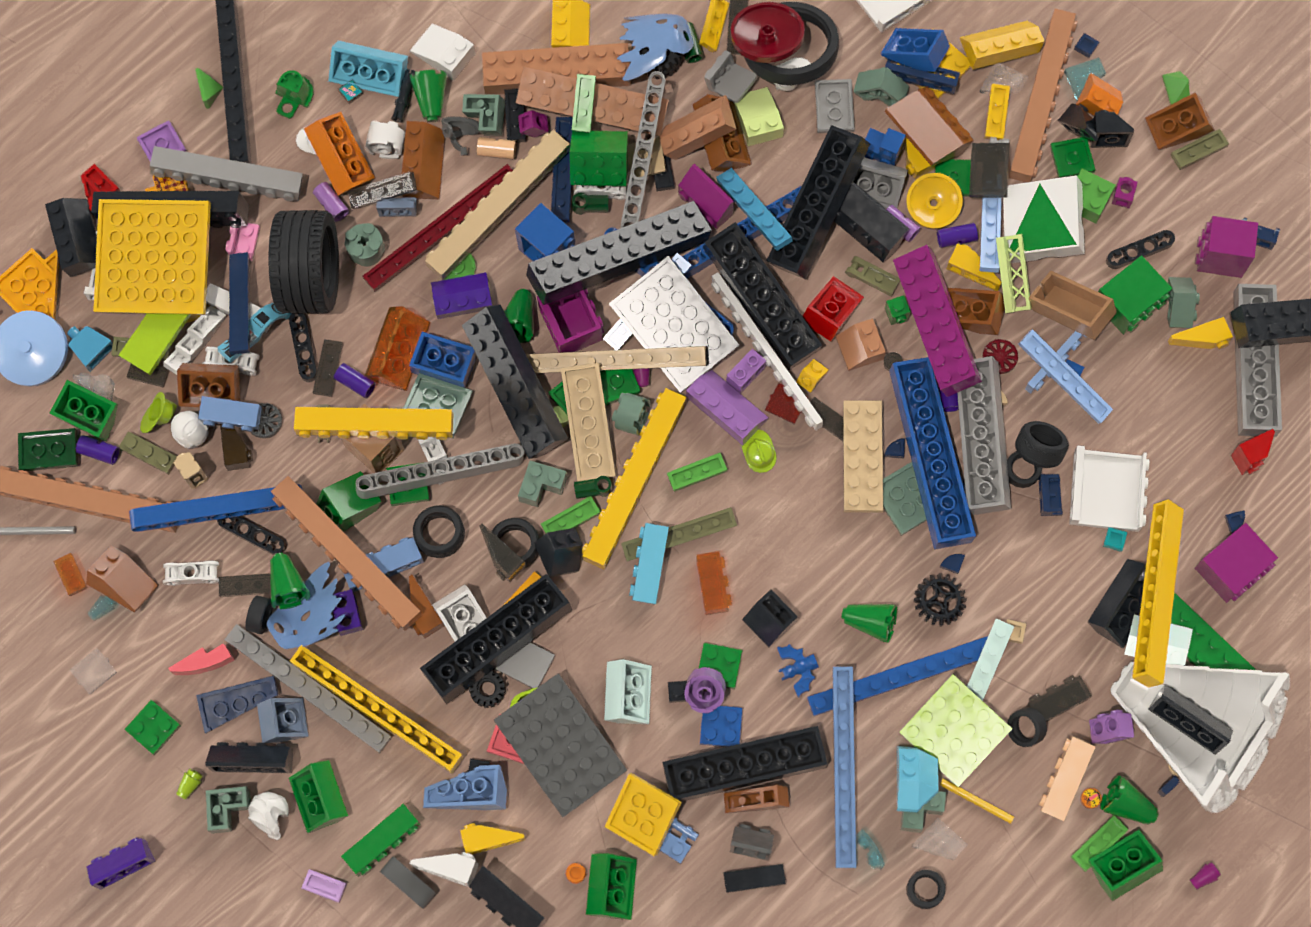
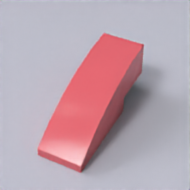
M223 643L208 653L202 647L168 669L174 675L200 674L223 667L235 659Z

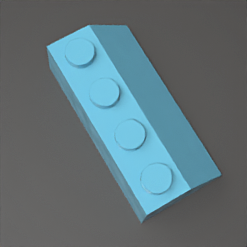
M337 41L332 46L328 81L343 85L347 83L354 84L361 89L398 97L407 69L408 56Z

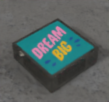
M346 83L338 88L339 93L348 104L364 95L358 85Z

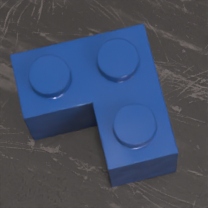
M870 128L865 138L870 143L865 158L895 166L903 150L906 135L891 128H888L886 134Z

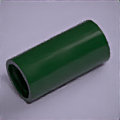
M687 22L694 45L690 51L684 53L686 62L692 64L699 62L704 56L694 25L691 22ZM683 31L685 39L689 41L688 34Z

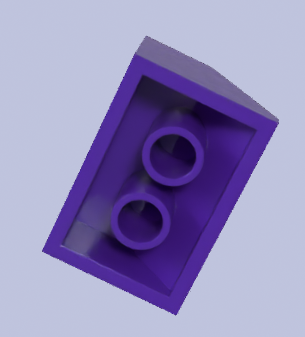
M486 272L431 282L437 319L480 312L485 307L493 306Z
M138 837L127 842V846L114 848L109 851V855L93 859L91 861L92 864L86 866L91 886L102 890L156 862L146 840L143 838L139 839Z

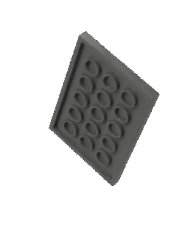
M558 673L493 720L562 817L569 814L627 771Z

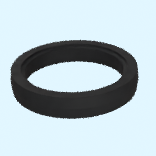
M781 2V4L795 10L802 20L808 21L820 28L828 42L825 52L815 62L799 68H781L744 57L745 61L756 75L775 84L800 85L814 81L830 70L837 58L839 49L837 27L828 14L813 5L802 2Z

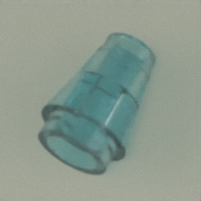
M101 594L87 614L92 620L96 621L115 609L114 606L117 602Z

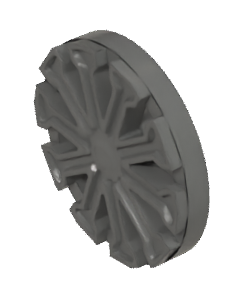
M260 403L259 405L262 408L266 407L265 412H263V409L261 410L258 431L254 432L255 429H253V432L250 433L258 438H270L280 430L282 416L280 411L272 404ZM272 422H278V425L275 426Z

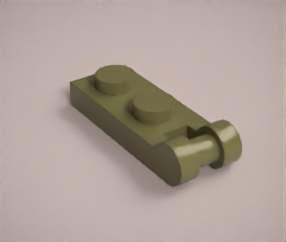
M857 256L853 257L851 266L845 271L846 275L856 278L889 296L893 295L900 282V278ZM858 267L863 268L862 272L857 270Z

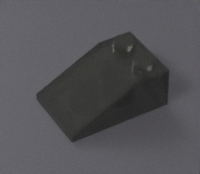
M972 143L970 198H999L1008 196L1011 164L1010 143Z

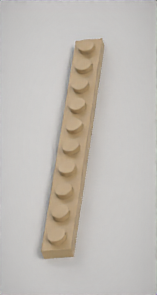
M705 346L526 354L535 373L561 372V368L599 363L600 370L706 366Z

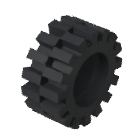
M493 671L469 688L473 701L480 707L484 706V708H488V706L492 708L495 707V704H500V700L504 699L506 692L502 678ZM485 682H490L495 686V691L490 696H483L480 693V687Z

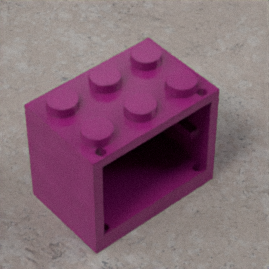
M1212 216L1211 220L1206 222L1205 229H1202L1201 236H1198L1197 247H1199V253L1195 257L1197 272L1242 278L1255 258L1258 222Z
M587 289L543 305L537 296L539 311L559 353L577 352L603 340L604 325L600 316L597 317L593 301H589Z
M1245 523L1204 557L1195 567V570L1226 603L1231 599L1235 602L1247 589L1249 590L1276 566L1274 562L1278 557Z

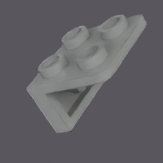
M725 50L716 59L711 69L706 72L704 79L708 90L720 96L726 95L728 100L738 103L757 80V75L735 64L732 54Z

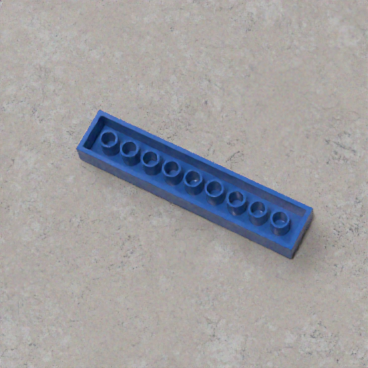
M929 357L893 363L889 373L933 548L935 550L972 543L976 534Z

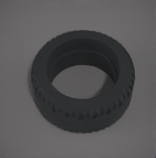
M1032 421L1024 424L1015 441V448L1018 454L1028 463L1041 468H1053L1060 465L1069 447L1068 440L1063 432L1055 426L1041 421Z
M441 505L426 508L417 516L413 525V537L418 548L424 554L434 558H445L454 554L461 547L465 537V529L460 516L453 509ZM436 518L448 519L455 526L453 538L441 546L430 545L423 538L425 526Z
M520 518L505 519L494 527L489 536L488 544L491 556L504 569L518 571L527 568L538 557V551L534 542L539 539V535L534 526L526 520ZM518 530L530 537L531 546L522 557L507 558L498 549L499 540L505 533Z

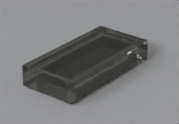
M131 364L126 377L164 388L169 370L165 367L157 366L152 374L149 375Z

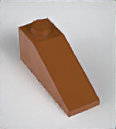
M410 575L411 602L422 614L412 627L418 636L422 634L425 639L443 628L444 624L414 576Z
M774 785L724 793L725 813L789 807L788 787Z

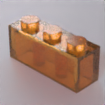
M719 551L696 555L705 615L729 612V606L732 605L731 595L726 594L725 587H729L727 575L723 576L722 568H725L724 556L720 557Z

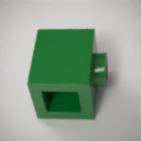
M904 295L886 301L884 309L891 325L901 324L909 320L911 311Z

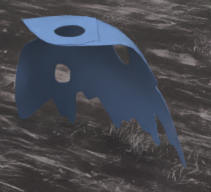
M675 14L625 17L628 20H637L621 24V26L629 30L619 39L633 40L632 46H635L634 50L617 58L621 62L631 61L623 80L628 81L637 78L661 64L666 59L667 49L681 54L690 51L694 43L687 21L682 16ZM667 19V22L664 24L656 23L658 20ZM683 31L688 34L689 41L685 39ZM642 48H649V52H647L644 55H640L639 51Z
M326 562L317 568L305 581V585L310 592L309 600L303 599L301 605L294 608H278L268 619L267 627L280 647L284 649L296 648L301 645L304 647L338 631V629L333 628L342 621L345 614L330 621L333 617L331 612L342 599L341 597L336 598V596H333L338 581L337 578L323 589L324 583L330 575L327 573L330 562ZM310 611V616L307 620L302 621L301 617ZM275 623L283 626V633H279L274 629ZM327 628L324 633L319 635L322 629ZM293 630H297L298 633L293 635Z

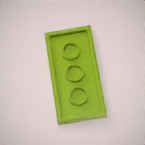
M146 314L119 356L151 375L191 315Z

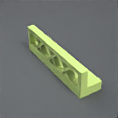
M1023 235L996 238L1005 313L1030 310L1032 306L1029 300L1030 291ZM1018 239L1019 247L1015 252L1009 248L1008 240ZM1014 257L1021 261V266L1018 270L1011 266V261ZM1017 275L1023 279L1024 283L1020 289L1014 286L1013 283ZM1019 294L1025 297L1026 306H1016V298Z

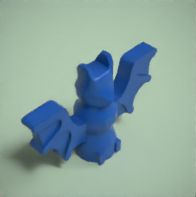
M790 644L786 647H777L782 660L792 659L795 661L793 665H788L778 670L779 673L783 672L785 676L782 678V681L793 678L797 674L802 675L801 679L794 684V690L798 698H800L804 692L810 691L809 685L815 680V677L811 675V670L819 668L814 654L804 657L802 648L794 649Z

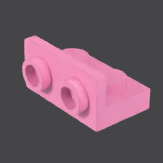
M248 223L247 226H241L240 228L230 227L231 237L230 241L228 240L226 243L228 254L248 252L249 261H252L260 226Z

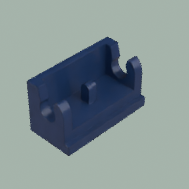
M1258 225L1256 245L1272 250L1277 242L1280 229L1272 230Z
M1041 474L1038 479L1041 516H1062L1059 474Z

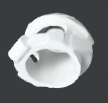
M192 411L178 413L171 422L173 438L187 449L200 446L209 434V426L203 425V421L198 419L199 415Z
M272 792L255 795L248 809V819L260 830L268 834V837L278 840L281 834L277 818L278 816L288 817L289 812L286 799Z

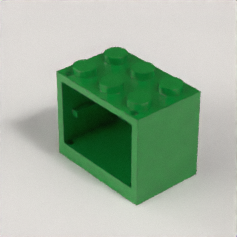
M572 130L570 185L626 186L628 131L583 132Z
M1141 255L1102 286L1098 292L1113 299L1116 314L1110 321L1124 335L1128 331L1130 333L1139 326L1138 323L1141 320L1144 322L1148 320L1156 308L1158 310L1163 308L1167 304L1166 301L1171 297L1169 294L1173 288Z

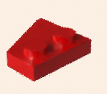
M95 164L80 175L90 211L92 208L93 192L120 191Z

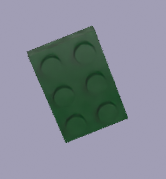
M69 428L18 433V470L34 471L78 467L76 452L77 430Z

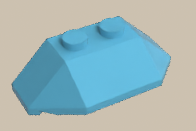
M897 746V811L918 812L939 791L938 759L919 748Z

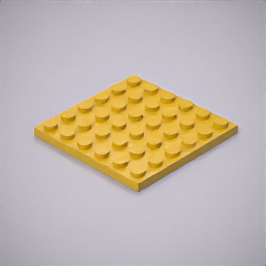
M99 199L93 312L206 315L211 202Z

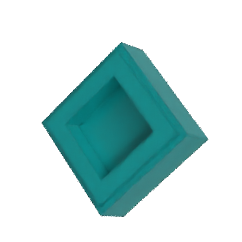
M1108 527L1103 547L1122 552L1127 532Z

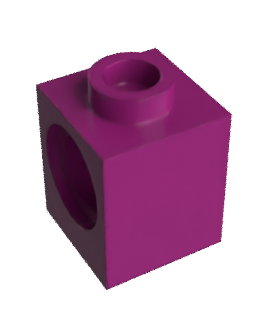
M530 110L518 116L520 133L536 138L548 132L546 114Z
M1119 177L1111 204L1129 209L1133 202L1138 182L1129 177ZM1121 189H1126L1129 193H1123Z

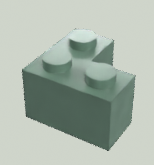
M882 67L881 69L859 72L853 92L865 101L880 99L890 107L906 97L909 85L902 78L892 73L889 68Z
M464 94L462 112L468 118H479L478 131L484 136H502L505 100L500 95Z
M1168 277V284L1173 288L1169 294L1171 297L1168 299L1167 322L1169 327L1192 328L1193 321L1197 320L1195 306L1199 304L1200 295L1196 291V285L1193 284L1191 278Z
M529 461L518 494L519 502L538 507L543 490L562 495L568 478L567 471Z
M246 786L206 790L207 830L210 833L232 832L231 812L248 810L251 803L250 790Z
M938 791L918 812L902 811L900 831L920 833L923 830L924 813L942 815L945 810L946 792Z

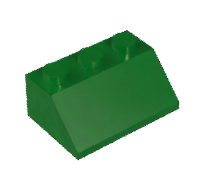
M67 380L49 414L106 442L115 424L118 404Z
M329 760L310 763L289 777L307 834L335 824L348 816Z
M1140 830L1088 860L1100 886L1111 901L1116 900L1163 871V860Z
M609 853L591 854L586 915L632 920L637 859Z

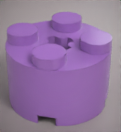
M712 668L695 669L687 679L684 695L693 710L700 713H710L722 704L726 689L723 675Z

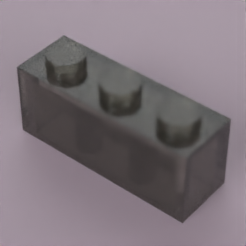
M1072 675L1063 680L1064 684L1057 687L1055 684L1046 689L1047 693L1040 696L1038 693L1029 698L1030 702L1026 707L1039 711L1046 722L1089 700L1092 695L1081 676L1079 675L1075 678Z

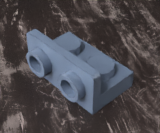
M380 198L377 201L379 217L416 216V198Z

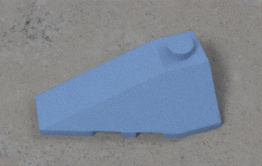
M500 765L478 766L474 768L475 770L467 773L463 772L450 780H443L425 787L423 807L433 809L506 810L507 788Z

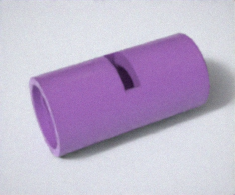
M328 182L319 184L313 190L314 196L324 209L332 214L335 222L344 219L348 215V208Z
M890 205L886 210L909 228L904 239L911 242L921 228L908 217L905 218V215L895 206Z

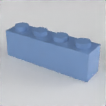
M413 537L403 538L394 546H384L381 548V551L375 554L373 552L366 554L388 578L424 563ZM349 573L344 574L348 586L353 592L363 589L362 587L357 588L352 583L351 579L353 577Z

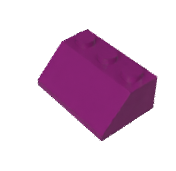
M694 163L679 183L678 195L685 202L694 201L708 225L718 229L733 215V200Z

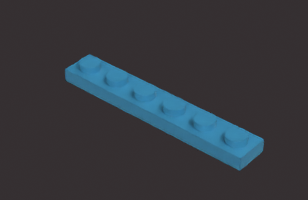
M732 168L716 177L720 186L776 250L792 242L791 235Z

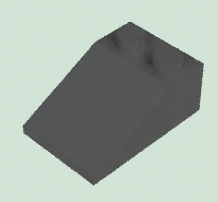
M740 824L739 827L735 826L730 852L769 861L774 835L770 834V830L759 829V831L751 830V826Z

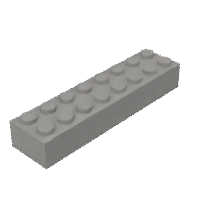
M1238 284L1233 291L1234 309L1242 304L1277 302V285ZM1235 335L1238 436H1258L1274 429V437H1277L1282 431L1279 345L1238 348Z
M992 356L974 359L982 382L958 392L966 499L969 511L973 515L1011 510L999 365Z

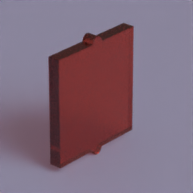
M778 383L773 394L770 395L765 411L795 425L800 413L803 412L797 410L792 396L789 397L783 389L785 386Z

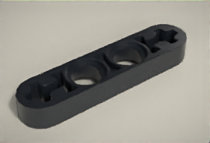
M1163 230L1113 250L1108 254L1106 263L1111 269H1119L1131 264L1141 255L1146 258L1166 250L1173 245L1175 235L1170 230ZM1164 236L1165 238H1170L1168 243L1167 241H1162L1158 246V242L1161 241ZM1151 242L1154 245V249L1147 250L1144 247V243ZM1127 250H1136L1137 256L1130 257L1127 254ZM1123 253V257L1119 259L1118 263H1116L1115 261H1111L1113 256L1115 259L1121 257Z
M292 313L289 317V324L299 374L303 381L313 382L317 378V368L307 319L303 313ZM297 317L301 320L300 326L302 329H298L295 322ZM299 334L307 336L304 342L296 341ZM304 351L310 353V357L306 360L300 358V354ZM305 365H308L312 372L309 377L305 374L307 372Z
M239 516L229 518L235 523L233 530L232 524L226 522L224 525L222 519L217 520L222 529L272 555L285 552L286 545L281 538ZM242 524L248 526V531L245 534L238 532V528ZM258 533H263L265 539L260 543L256 542L255 536ZM270 537L271 543L277 544L279 542V545L281 547L280 549L276 548L275 551H273L274 548L270 544H268Z

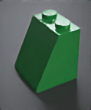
M361 471L323 488L316 502V505L343 532L376 512L381 504L380 496L362 499L357 496L356 480L363 476ZM362 485L360 488H361V489H368L369 486H367V485Z

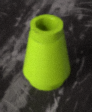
M189 768L187 772H184L176 794L183 799H187L202 782L203 776Z

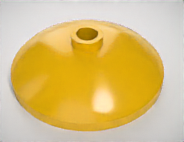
M928 173L916 179L910 186L906 197L907 209L912 219L919 225L930 229H939L951 224L958 217L963 204L962 193L957 183L949 176L941 173ZM930 201H936L937 205L931 206Z

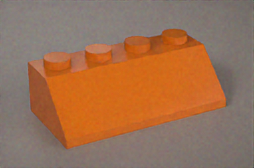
M342 112L319 119L304 128L337 195L348 192L375 178Z

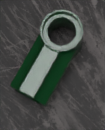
M576 193L572 198V210L579 215L586 212H608V195ZM582 201L585 204L583 206H578L576 202Z
M599 476L597 479L574 482L576 499L588 498L590 496H609L613 491L611 480L606 476ZM601 483L609 484L605 490H600L599 485Z

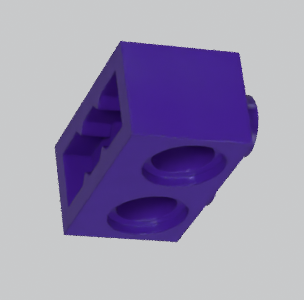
M350 589L333 594L336 598L341 597V600L347 601L345 607L338 608L336 606L331 612L334 614L335 619L345 614L342 621L334 629H338L340 636L362 631L363 626L353 590ZM344 619H351L349 626H342Z

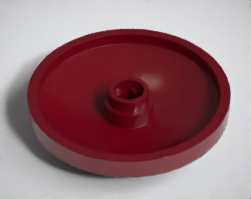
M760 2L750 5L735 16L731 25V40L735 49L744 57L756 62L772 63L787 59L799 50L804 41L805 29L802 18L795 10L781 3Z

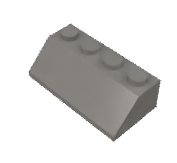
M864 158L853 182L884 208H888L890 205L897 208L908 169Z

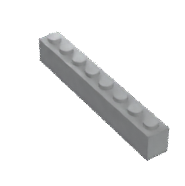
M154 146L150 162V173L156 177L162 178L165 176L176 181L186 180L194 184H208L214 188L224 187L231 191L241 190L253 195L263 194L269 198L279 197L286 201H299L302 173Z

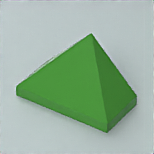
M196 68L195 71L202 100L206 109H208L222 91L223 86L201 69Z
M1181 71L1162 75L1170 105L1190 95L1189 79Z

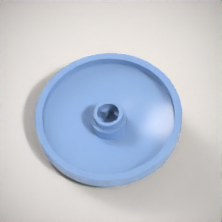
M22 311L10 316L0 325V373L6 379L22 386H38L52 380L61 371L67 358L68 342L63 328L55 319L38 311Z

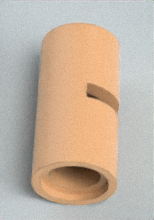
M478 138L477 155L507 159L515 158L516 141L504 139L496 141L494 138Z

